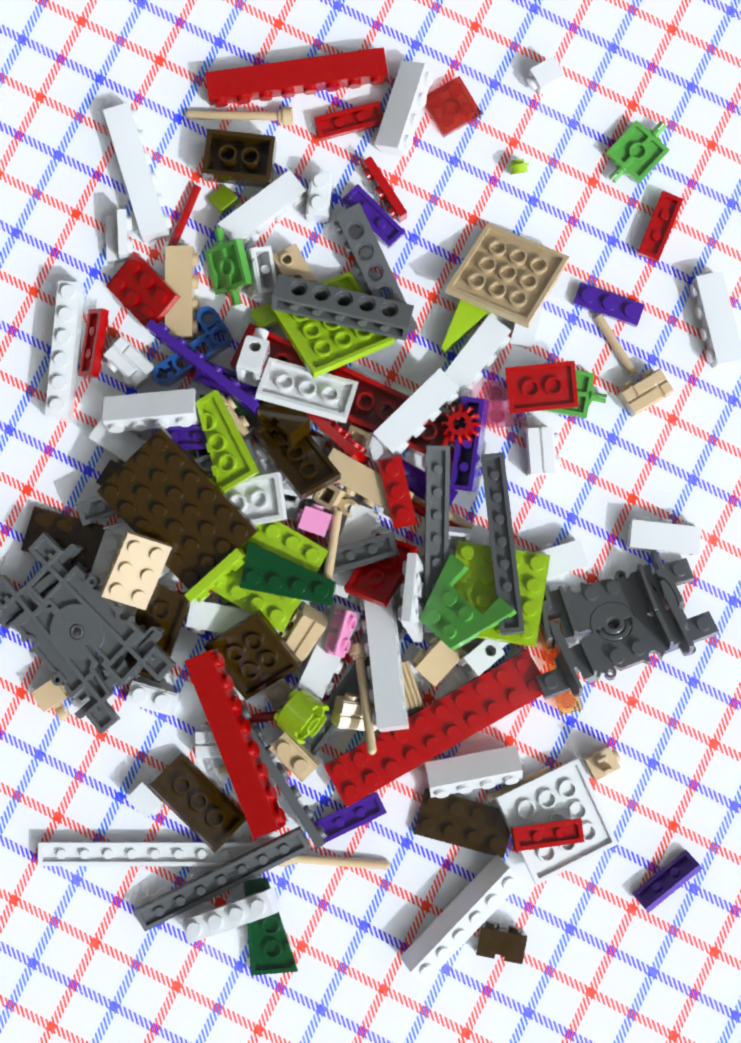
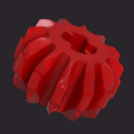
M463 404L459 405L458 410L452 406L450 408L452 415L444 413V416L448 418V422H441L442 426L448 427L444 430L443 434L446 436L450 435L449 440L451 442L458 439V444H463L465 438L468 442H472L471 434L479 435V432L474 430L475 427L482 426V423L475 422L480 415L478 413L472 414L474 408L471 406L466 410ZM459 420L464 421L463 423L466 424L465 428L457 425Z

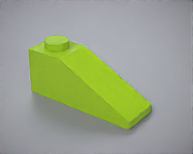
M460 300L442 344L441 354L444 355L491 312Z

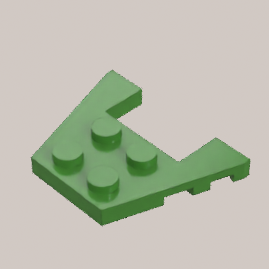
M453 554L449 556L419 617V620L452 651L479 636V633L499 625L500 621L507 617L511 618L517 613L499 597L484 614H481L462 597L453 586L467 572L468 568Z

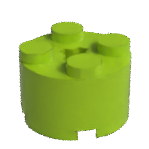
M295 689L289 694L286 705L276 712L274 720L283 732H286L298 744L306 743L304 739L308 735L313 738L322 728L328 717L324 713L325 710L329 711V707L307 689L301 691Z

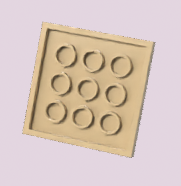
M487 223L446 286L445 293L529 328L569 263L570 256Z

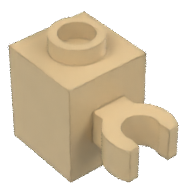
M332 484L316 492L312 499L332 512L334 510L341 511L343 515L352 518L353 515L348 512V507L350 505L359 506L356 501L351 499V495Z
M51 679L31 692L42 712L54 709L60 721L71 716V713L63 704V701L70 698V695L64 689V684L56 686L52 683Z
M605 746L582 758L595 781L621 768L618 763L621 761L615 748L611 750L609 746Z

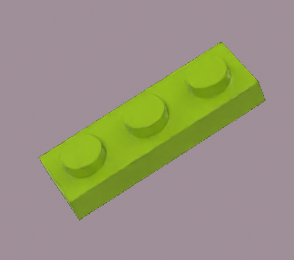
M236 548L184 596L189 602L198 601L200 603L210 595L208 591L214 586L219 587L227 580L226 575L230 571H237L244 565L246 553L242 549Z

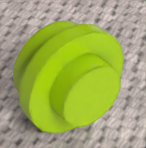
M524 158L511 160V165L507 166L510 175L528 172L527 166H529V162L524 163Z

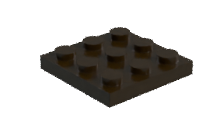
M261 610L256 611L213 638L203 647L206 651L218 649L223 655L226 672L231 676L234 686L245 700L297 670L302 664Z

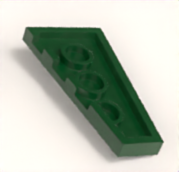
M248 542L240 588L333 606L337 582L254 543Z
M268 877L252 878L244 882L245 897L271 888ZM279 911L271 916L247 924L251 976L298 972Z

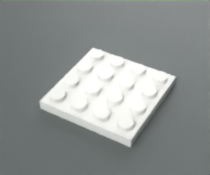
M579 758L573 759L495 798L510 833L511 827L574 818L582 819L585 842L519 851L534 885H538L619 844Z

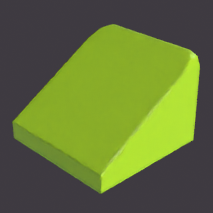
M225 184L207 198L221 216L239 202L238 197Z
M270 301L250 311L256 325L263 329L278 323L269 310Z

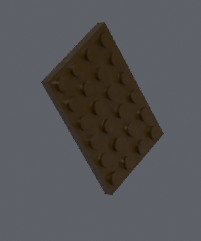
M160 427L97 490L99 495L135 533L171 544L172 549L165 565L188 590L194 587L236 548L240 549L259 531L164 427Z

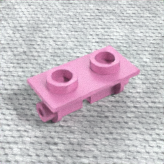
M338 608L337 612L334 611L330 627L338 630L336 634L328 632L324 648H326L325 653L342 658L345 657L350 648L351 633L357 624V613Z

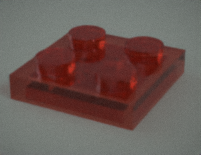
M460 76L433 90L426 96L427 101L424 107L443 138L482 117L481 110Z

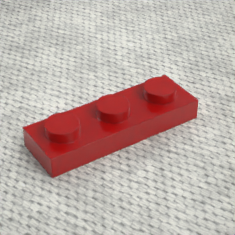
M380 101L314 117L319 140L324 141L379 127L383 119V112Z
M370 156L363 160L364 169L362 172L368 181L372 180L376 186L374 191L380 200L384 199L387 203L386 209L391 218H396L399 223L407 219L408 212L373 158Z
M666 191L661 192L637 255L658 263L684 200L683 198Z
M103 308L88 310L78 373L80 377L99 378L102 368V354L105 347L106 328L109 323V310Z
M401 455L379 460L378 463L394 529L416 525L417 521Z
M581 818L511 827L513 850L515 852L585 842Z

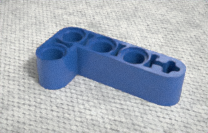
M205 306L197 313L198 322L205 333L190 342L186 347L194 351L201 345L207 346L208 350L203 355L206 357L205 360L209 361L231 345L232 336L216 310L210 306ZM207 314H212L214 320L211 323H204L203 317ZM218 333L227 334V338L223 342H217L215 337ZM174 353L154 367L153 378L160 386L169 387L196 369L190 364L184 368L178 367V361L181 357ZM171 365H173V367H174L175 370L177 371L176 374H175V373L173 372V370L171 369V367H170ZM163 371L167 373L168 378L165 380L162 378L160 374Z

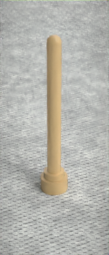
M283 107L278 112L188 110L185 113V117L187 119L278 121L283 123L284 126H292L293 107Z
M358 643L350 646L349 654L353 662L356 663L367 752L370 755H374L377 749L365 668V660L367 658L365 644Z
M300 854L278 865V867H288V865H293V863L380 870H388L391 867V863L387 860Z

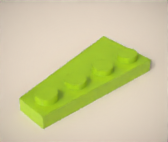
M213 390L197 400L196 405L202 430L205 431L207 439V452L210 453L213 465L211 466L212 473L216 477L217 485L226 493L260 472L219 391Z

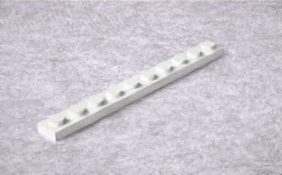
M38 842V866L218 867L266 842H225L215 853L204 842Z

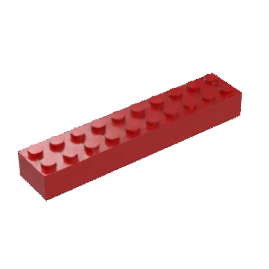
M249 323L230 362L232 369L236 370L246 336H253L255 328L260 327ZM269 332L267 340L270 345V358L306 367L290 341ZM345 366L327 372L328 374L358 382L347 422L372 433L410 397ZM444 412L435 421L429 420L424 425L426 429L417 438L412 436L407 441L409 446L406 450L426 458V445L447 446L450 441V435L446 436L443 432L448 427L441 425L443 421L448 422Z
M525 649L409 715V729L376 734L377 751L374 755H370L367 752L366 741L325 763L324 768L344 804L348 807L542 696L535 680L536 676L540 675L541 672L529 651Z

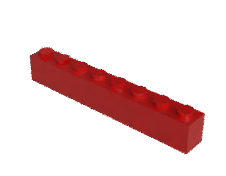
M384 47L205 72L210 105L222 108L231 103L244 105L252 100L270 101L273 97L291 98L295 94L302 93L313 95L317 91L323 90L335 92L340 88L356 89L365 84L378 86L388 81L385 50Z
M213 649L185 660L186 667L253 839L281 829L286 825L285 812L278 805L276 799L277 792L269 782L268 769L260 759L259 746L256 741H253L251 736L250 723L244 718L242 713V703L233 690L234 683L224 667L225 659L218 649Z

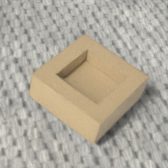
M350 425L348 432L352 435L351 437L368 450L373 433L356 425Z

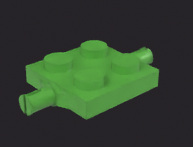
M636 120L612 145L605 156L617 167L608 176L613 183H616L624 174L639 185L668 154L670 149L658 137L667 128L666 124L662 126L663 122L659 121L651 130L645 128Z
M223 228L214 229L217 243L212 248L204 251L215 295L230 293L232 306L242 304L238 291L242 287L253 283L242 238L226 241Z
M575 370L579 407L545 410L543 412L586 419L591 402L595 401L605 404L607 394L594 392V373Z

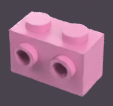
M312 503L311 507L305 506L304 509L299 510L296 522L299 523L298 528L327 537L333 515L326 513L325 507Z

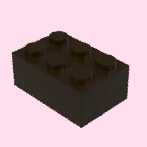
M207 129L202 168L204 180L217 183L267 187L273 182L277 150L276 136Z

